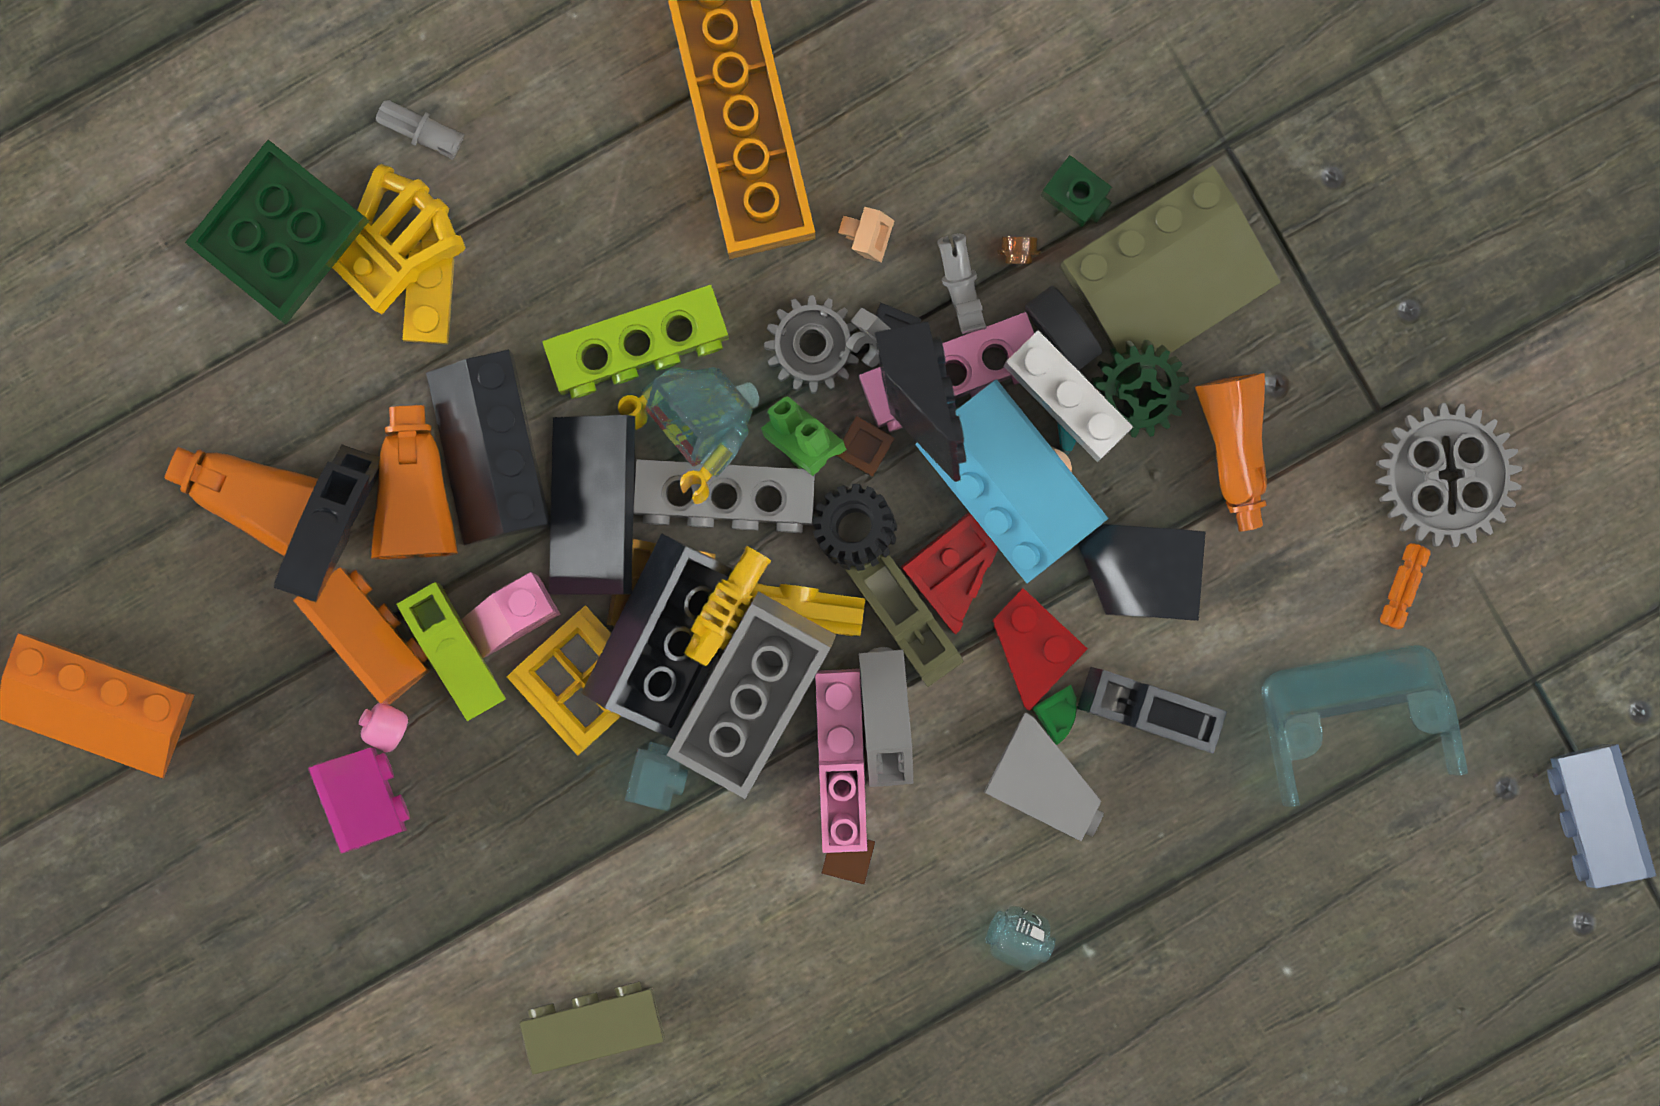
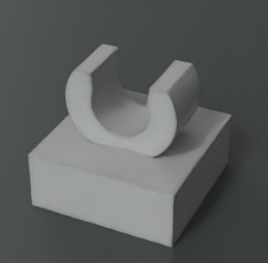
M861 308L850 321L861 332L853 334L848 339L846 347L857 353L864 344L869 343V352L863 357L862 361L870 367H874L879 363L875 332L890 328L877 316Z

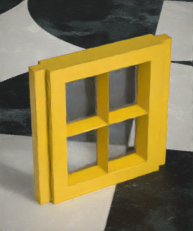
M586 605L506 676L577 756L622 717L604 709L581 693L611 635V632Z

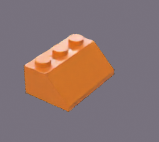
M340 567L332 572L317 602L299 596L293 601L378 702L391 705L431 671L425 663L428 658L414 637L406 641L396 627L401 622L385 603L378 608L367 595L373 589L356 569L349 574L346 569Z

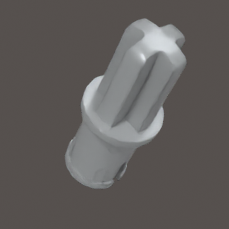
M385 100L381 104L376 115L378 123L411 138L412 145L416 146L419 143L451 160L455 158L465 136L463 133L430 119V114L427 112L424 116H421L389 100Z

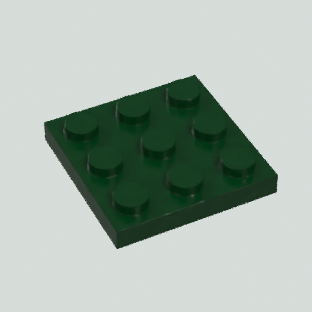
M268 139L185 243L277 319L287 324L370 220Z

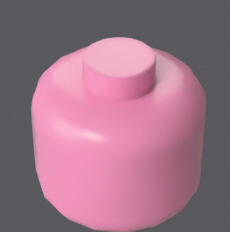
M380 703L376 704L371 711L365 709L359 720V725L363 726L361 730L362 740L386 753L391 752L397 747L408 724V717L404 712L388 704Z

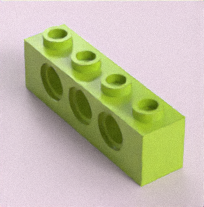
M708 285L544 340L542 343L560 394L570 393L571 399H577L596 392L595 384L612 379L614 385L634 380L639 377L637 372L639 369L654 365L655 370L660 371L680 364L679 356L696 351L698 357L720 351L723 349L721 342L729 340V336L712 285ZM685 319L691 323L692 333L687 340L676 342L668 337L667 329L672 321ZM634 333H643L650 339V347L643 355L633 356L626 351V341ZM600 347L607 351L608 360L603 368L590 370L585 367L583 358L590 348Z

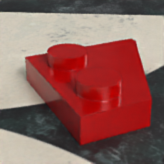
M968 512L900 567L951 632L957 634L963 626L962 621L973 598H976L983 583L982 578L987 568L991 566L999 548L971 513Z
M1024 588L992 620L1019 691L1023 707L1028 711L1035 706L1088 649Z

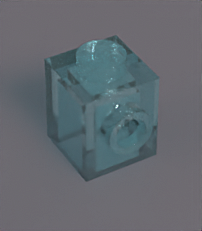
M650 742L648 750L642 748L637 750L625 801L670 811L674 794L683 795L689 770L681 768L682 764L667 756L671 748L670 746Z

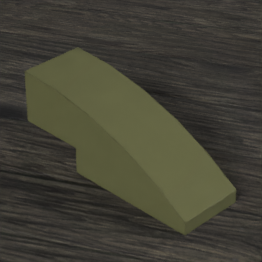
M881 554L877 558L879 564L872 567L870 562L865 563V570L858 571L855 566L851 565L850 570L846 569V572L896 644L904 651V655L927 687L964 662L957 649L890 555L885 558Z

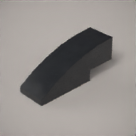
M1094 667L1089 669L1077 706L1078 710L1214 754L1227 714L1225 710Z

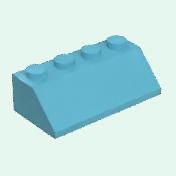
M997 379L956 410V415H959L965 441L963 444L967 459L966 463L959 464L961 481L954 482L918 443L915 444L1026 583H1029L1109 519Z

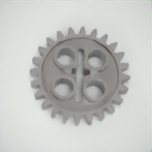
M1441 403L1438 406L1437 416L1435 417L1428 407H1424L1421 409L1422 422L1420 423L1411 415L1405 417L1404 420L1408 431L1406 432L1398 427L1393 428L1391 433L1398 442L1396 444L1385 442L1381 446L1385 452L1391 455L1390 459L1376 462L1378 467L1387 470V476L1375 480V483L1388 486L1389 492L1381 496L1379 500L1380 502L1393 501L1395 505L1387 516L1393 518L1402 515L1405 518L1400 527L1402 532L1410 529L1413 525L1417 527L1415 540L1418 542L1422 541L1428 533H1431L1434 547L1440 546L1444 536L1448 537L1451 548L1458 547L1460 534L1464 535L1469 544L1477 542L1476 529H1479L1486 536L1491 535L1493 530L1489 520L1500 524L1505 523L1506 518L1499 509L1501 507L1514 508L1516 503L1507 494L1508 492L1521 489V485L1510 481V475L1522 471V467L1509 465L1508 461L1509 458L1518 453V449L1505 450L1502 446L1510 434L1507 432L1495 436L1493 430L1498 421L1493 419L1485 425L1481 424L1482 410L1480 409L1473 412L1469 418L1465 417L1464 404L1457 405L1453 415H1450L1446 403ZM1443 436L1449 438L1450 471L1458 472V479L1452 481L1450 485L1456 510L1454 515L1448 513L1447 480L1439 479V472L1445 470L1447 466L1442 445ZM1463 440H1471L1478 446L1479 457L1473 464L1466 463L1459 456L1458 447ZM1419 443L1427 444L1434 450L1435 460L1430 467H1423L1415 461L1414 449ZM1467 484H1475L1482 490L1483 501L1477 508H1472L1463 501L1462 492ZM1423 487L1431 488L1438 494L1439 504L1433 512L1422 509L1418 503V494Z

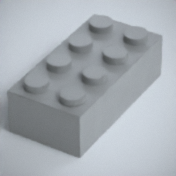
M758 591L667 756L745 799L828 654L836 635Z

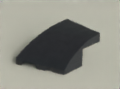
M1101 524L1082 539L1078 546L1097 590L1105 615L1199 621L1206 531Z

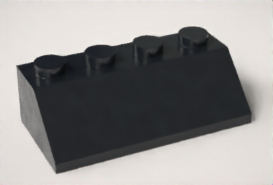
M508 349L476 356L427 372L426 375L464 546L551 527L513 353Z
M661 533L581 693L604 709L675 740L721 649L717 650L707 666L687 656L685 650L694 635L691 628L697 616L701 614L703 606L707 604L709 596L716 589L715 586L718 581L721 582L722 579L727 581L734 569Z

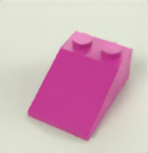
M371 747L309 767L310 774L341 853L360 849L407 830L404 821L410 819L409 812L401 794L393 795L388 780L394 778V774L385 753L378 755L376 748Z

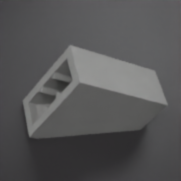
M879 647L870 650L868 653H859L869 787L914 784L904 651Z
M1023 713L984 793L1079 841H1082L1085 834L1093 837L1104 815L1103 812L1097 810L1101 800L1035 718L1027 713Z

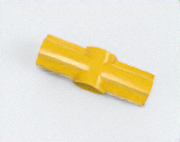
M759 583L756 584L750 594L755 598L759 591L834 634L861 636L865 598L820 593L819 589L780 584L779 587Z

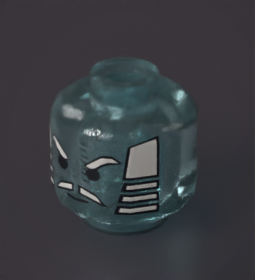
M1013 905L1005 912L999 910L995 914L988 928L986 943L990 945L991 955L995 959L1020 970L1029 971L1039 961L1043 963L1048 961L1055 946V938L1050 936V922L1048 919Z

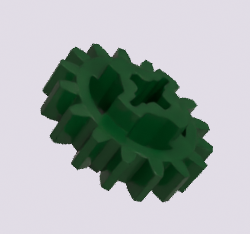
M1130 340L1126 341L1125 353L1120 354L1114 348L1110 350L1111 357L1113 358L1110 364L1099 361L1097 365L1104 372L1103 377H1094L1091 383L1095 388L1101 390L1099 393L1133 426L1128 432L1131 437L1136 438L1140 428H1144L1151 437L1155 433L1154 425L1160 423L1164 428L1169 429L1171 426L1167 417L1170 414L1176 416L1183 414L1176 404L1178 400L1189 399V394L1180 388L1181 385L1189 382V378L1184 372L1178 371L1183 364L1176 356L1169 358L1170 351L1164 345L1158 347L1154 352V346L1149 340L1143 341L1141 349H1137ZM1155 364L1163 368L1167 382L1156 378L1157 370L1155 369ZM1143 382H1145L1149 387L1147 389H1140L1136 396L1132 392L1133 389L1141 388ZM1113 395L1119 399H1125V413L1116 407Z

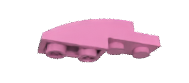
M860 669L818 670L815 678L823 853L867 851Z

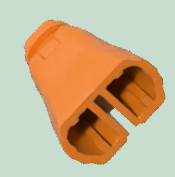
M1265 374L1242 375L1197 385L1195 389L1216 446L1220 488L1226 500L1230 513H1236L1239 532L1260 528L1263 526L1260 508L1267 506L1266 500H1261V496L1266 492L1267 488L1262 446Z
M425 406L389 407L390 426L385 427V434L388 436H385L379 461L378 493L371 559L395 560L414 558V555L420 558L457 555V544L445 493L440 454L431 434V425L425 423Z
M181 447L176 449L165 474L166 480L180 485L181 492L189 494L201 507L238 527L285 556L299 519L318 481V478L262 465L228 454L205 453L202 450H197L196 453H193Z

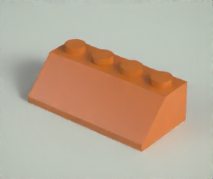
M18 633L2 675L0 720L164 778L195 695L34 636Z

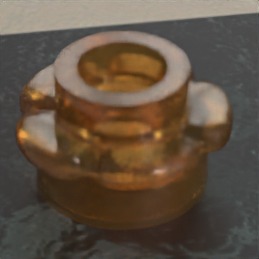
M1002 237L1001 250H997V253L1006 255V264H1032V255H1040L1041 251H1037V237Z

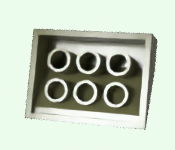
M1213 165L1068 257L1060 266L1110 346L1120 354L1126 352V341L1130 340L1137 349H1141L1144 340H1149L1154 346V352L1158 347L1164 345L1172 353L1281 283L1237 201Z

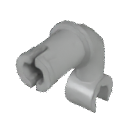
M952 234L954 249L951 247L948 236H944L937 241L945 271L942 283L949 290L952 303L957 312L961 332L965 334L986 329L980 299H977L974 285L977 273L970 266L966 236L964 234Z

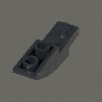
M342 444L333 461L327 462L291 538L275 579L274 588L317 602L349 541L350 529L379 476L380 457Z

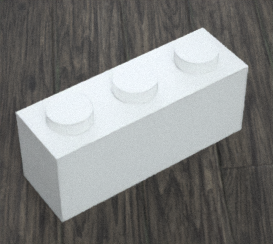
M1039 331L1023 344L1003 366L1097 462L1133 428Z

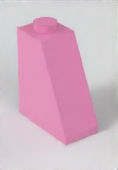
M530 572L491 594L461 620L481 656L485 658L561 614L540 577Z

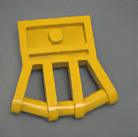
M380 164L374 169L357 209L358 212L370 221L332 268L374 311L383 314L411 282L415 283L417 281L420 271L444 258L459 255L466 247L462 237L455 234L448 216V206L441 199H434L429 194V187L421 179L411 180L395 174L392 167ZM390 190L398 193L399 195L372 224L384 192ZM417 206L421 212L392 244L386 238L387 235L412 207ZM433 226L439 242L407 259V254Z

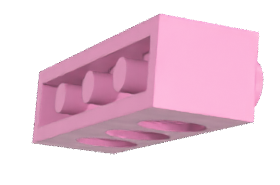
M1026 312L987 326L986 329L974 331L942 343L946 359L945 365L957 363L964 368L966 373V379L962 384L952 386L955 399L970 394L972 398L996 379L1001 382L1012 378L1014 385L1019 384L1005 368L1000 370L988 369L982 361V354L988 348L997 347L1005 352L1008 360L1034 335ZM880 367L860 374L859 380L877 428L887 425L889 432L903 428L890 414Z

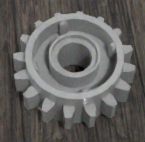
M814 295L809 296L808 305L801 306L796 299L791 300V312L786 313L781 309L776 312L781 321L779 326L768 324L767 331L775 335V340L764 342V347L767 350L776 352V355L768 360L769 367L780 365L782 370L778 375V379L782 382L790 376L794 379L793 390L798 391L803 383L809 384L812 394L817 393L818 384L825 383L826 387L831 391L834 389L833 379L836 376L844 380L849 378V374L845 369L846 364H858L859 359L850 354L851 350L846 347L847 341L851 337L850 334L858 328L853 323H845L844 319L848 313L845 307L837 313L832 310V299L830 298L825 301L823 306L816 305ZM810 333L822 336L826 342L824 351L817 356H808L803 353L800 348V342L804 336Z

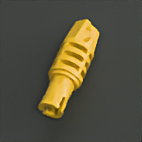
M748 546L745 547L743 555L728 580L722 579L721 582L718 581L715 586L716 589L709 596L707 604L703 606L701 614L697 616L691 628L694 635L685 650V654L704 666L709 664L719 648L724 650L732 639L734 631L739 627L740 621L744 618L746 611L752 603L754 597L750 595L768 564L771 563L770 559Z

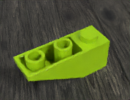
M434 582L396 604L417 642L467 721L506 700L440 583Z

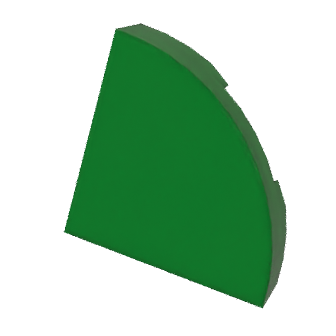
M1071 685L1032 708L1048 736L1056 745L1062 742L1069 734L1076 718L1077 701Z

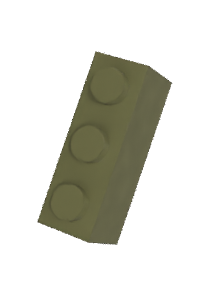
M638 981L615 987L616 996L599 1000L598 994L595 992L572 998L573 1007L555 1011L554 1003L528 1009L529 1018L522 1019L519 1023L532 1075L663 1042L665 1036L653 988L642 989L641 982Z

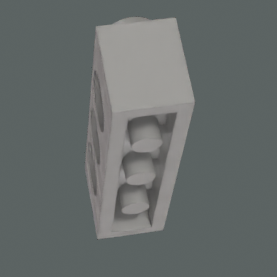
M636 460L633 513L643 516V524L669 525L670 517L688 518L687 526L714 528V520L732 521V529L758 530L759 523H776V532L803 533V525L812 526L815 475H810L804 469L721 464L707 482L710 492L706 501L701 504H694L691 499L687 505L677 507L668 501L670 487L680 482L683 474L688 471H699L706 463H700L693 467L689 462ZM700 484L690 486L693 494L700 488ZM721 485H729L737 492V501L729 509H719L712 503V494ZM774 488L780 492L782 502L778 509L772 512H765L758 508L756 497L762 489Z

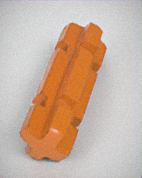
M1410 543L1406 546L1402 560L1405 561L1404 565L1398 568L1387 598L1390 600V603L1384 606L1380 617L1382 624L1394 629H1402L1409 614L1406 612V609L1412 606L1423 573L1420 572L1421 568L1426 567L1431 554L1428 548L1415 543Z

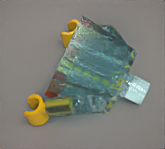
M673 367L641 390L643 395L639 398L634 395H627L620 399L618 411L620 415L635 416V430L645 425L648 413L693 467L699 464L703 466L699 471L686 472L680 481L683 494L690 486L694 484L701 485L692 496L694 504H701L709 496L708 480L713 475L717 478L736 457L749 433L747 425L752 414V408L757 407L759 404V394L755 386L749 382L735 387L726 375L715 367L700 370Z

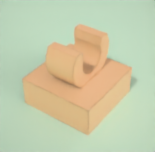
M864 207L861 220L843 216L838 233L854 241L852 250L864 258L882 262L895 220L880 210Z

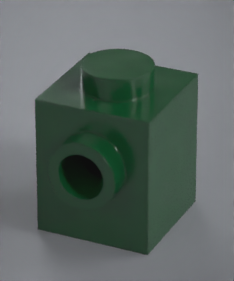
M1069 155L1045 186L1041 197L1083 228L1089 219L1097 223L1110 207L1112 201L1106 197L1112 186Z

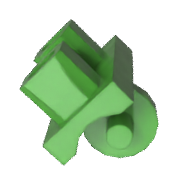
M788 396L782 398L769 408L768 415L771 421L761 428L763 436L791 459L794 466L798 469H804L812 476L826 464L827 459L834 455H839L846 450L843 440Z

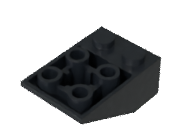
M928 321L875 332L881 376L890 414L954 482L961 481L959 464L967 462L963 444L965 441L960 417L956 415L950 375L947 376L946 359L941 336L932 338Z

